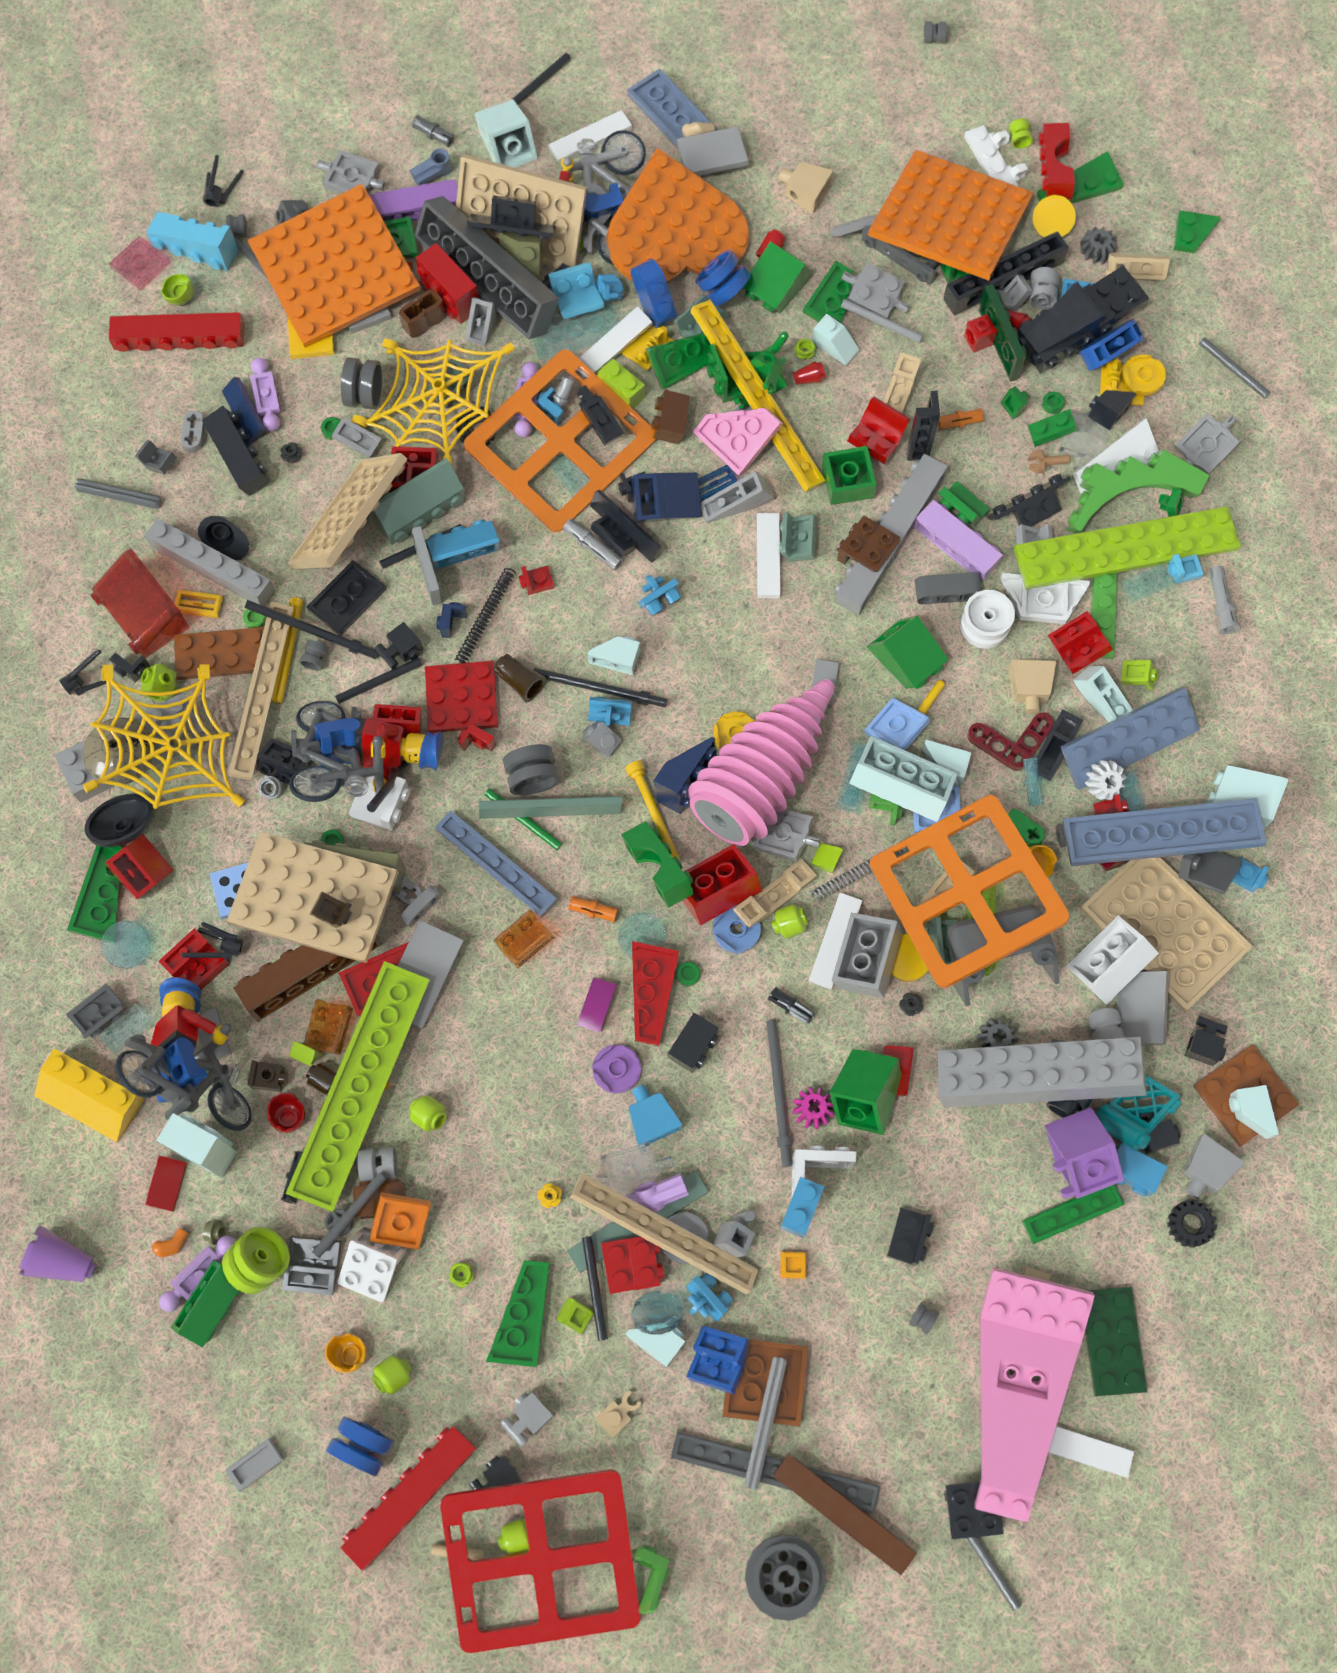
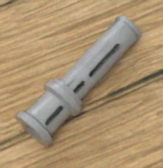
M1215 566L1209 569V574L1217 603L1215 615L1219 617V633L1223 635L1232 634L1240 630V624L1237 623L1235 617L1236 607L1230 600L1224 567Z

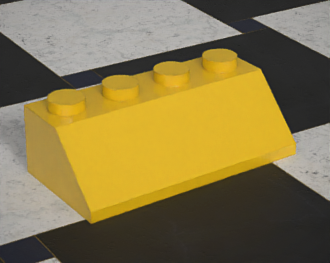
M55 1048L40 1069L34 1094L35 1097L117 1143L145 1100Z

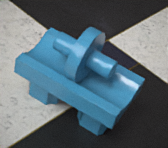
M651 575L645 577L647 584L641 588L644 593L649 590L652 593L637 603L641 608L645 607L653 616L664 609L657 599L661 595H664L669 605L681 598L676 588L679 583L674 578L659 588L658 585L664 582L663 578L659 576L654 579Z
M599 696L590 697L588 721L603 722L605 726H610V724L629 726L632 702L623 699H606Z
M708 1273L700 1277L697 1275L686 1286V1289L692 1294L688 1298L694 1306L689 1311L691 1315L699 1311L704 1318L710 1315L715 1322L720 1320L728 1311L727 1308L733 1301V1298L726 1291H722L716 1297L710 1289L717 1282Z

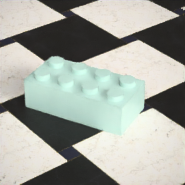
M870 736L849 784L937 822L948 801L958 773Z
M173 1113L156 1140L180 1156L220 1178L223 1177L237 1153L232 1148L234 1143L230 1142L216 1130L207 1125L203 1126L194 1118L182 1113L181 1117Z

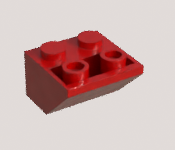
M144 834L105 862V865L135 900L174 871Z

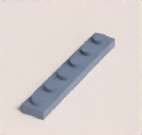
M450 810L435 826L436 831L540 918L557 902V898L453 811Z

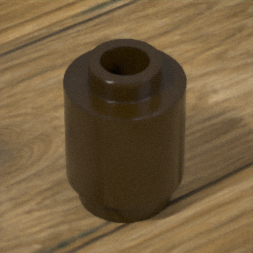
M321 1063L316 1066L312 1065L306 1074V1078H308L307 1084L327 1096L337 1072Z

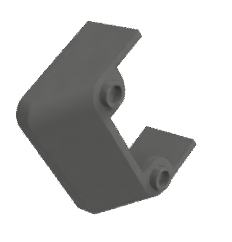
M1026 905L993 913L1002 930L1005 933H1009L1040 917L1043 913L1036 905ZM974 918L956 922L948 929L947 937L951 963L987 944V940ZM1051 934L1004 957L1007 958L1031 952L1034 962L1043 966L1055 984L1060 983L1057 952ZM985 968L954 984L965 1006L970 1005L968 984L980 981L985 975Z

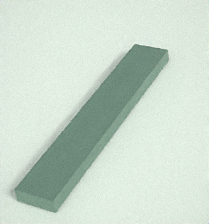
M622 797L480 801L479 819L621 814Z
M696 1171L683 1178L689 1195L665 1204L662 1210L656 1212L658 1215L667 1219L708 1193L707 1188ZM615 1222L592 1234L596 1263L603 1259L601 1242L639 1235ZM581 1241L567 1250L580 1273L587 1269L583 1243Z

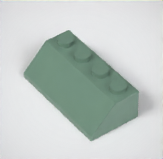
M445 458L378 500L379 505L373 511L377 527L389 543L393 545L396 542L404 541L412 533L413 528L421 526L422 530L426 523L433 519L441 518L445 511L450 508L460 506L466 499V496L448 459Z

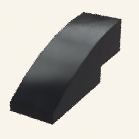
M1062 709L1029 771L1051 781L1064 757L1060 746L1073 740L1083 719Z

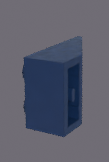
M697 472L636 474L631 477L634 519L636 523L701 518Z
M714 737L708 738L663 765L653 780L658 803L679 814H682L685 808L688 809L690 807L689 786L697 781L699 772L702 769L708 768L709 761L717 756Z

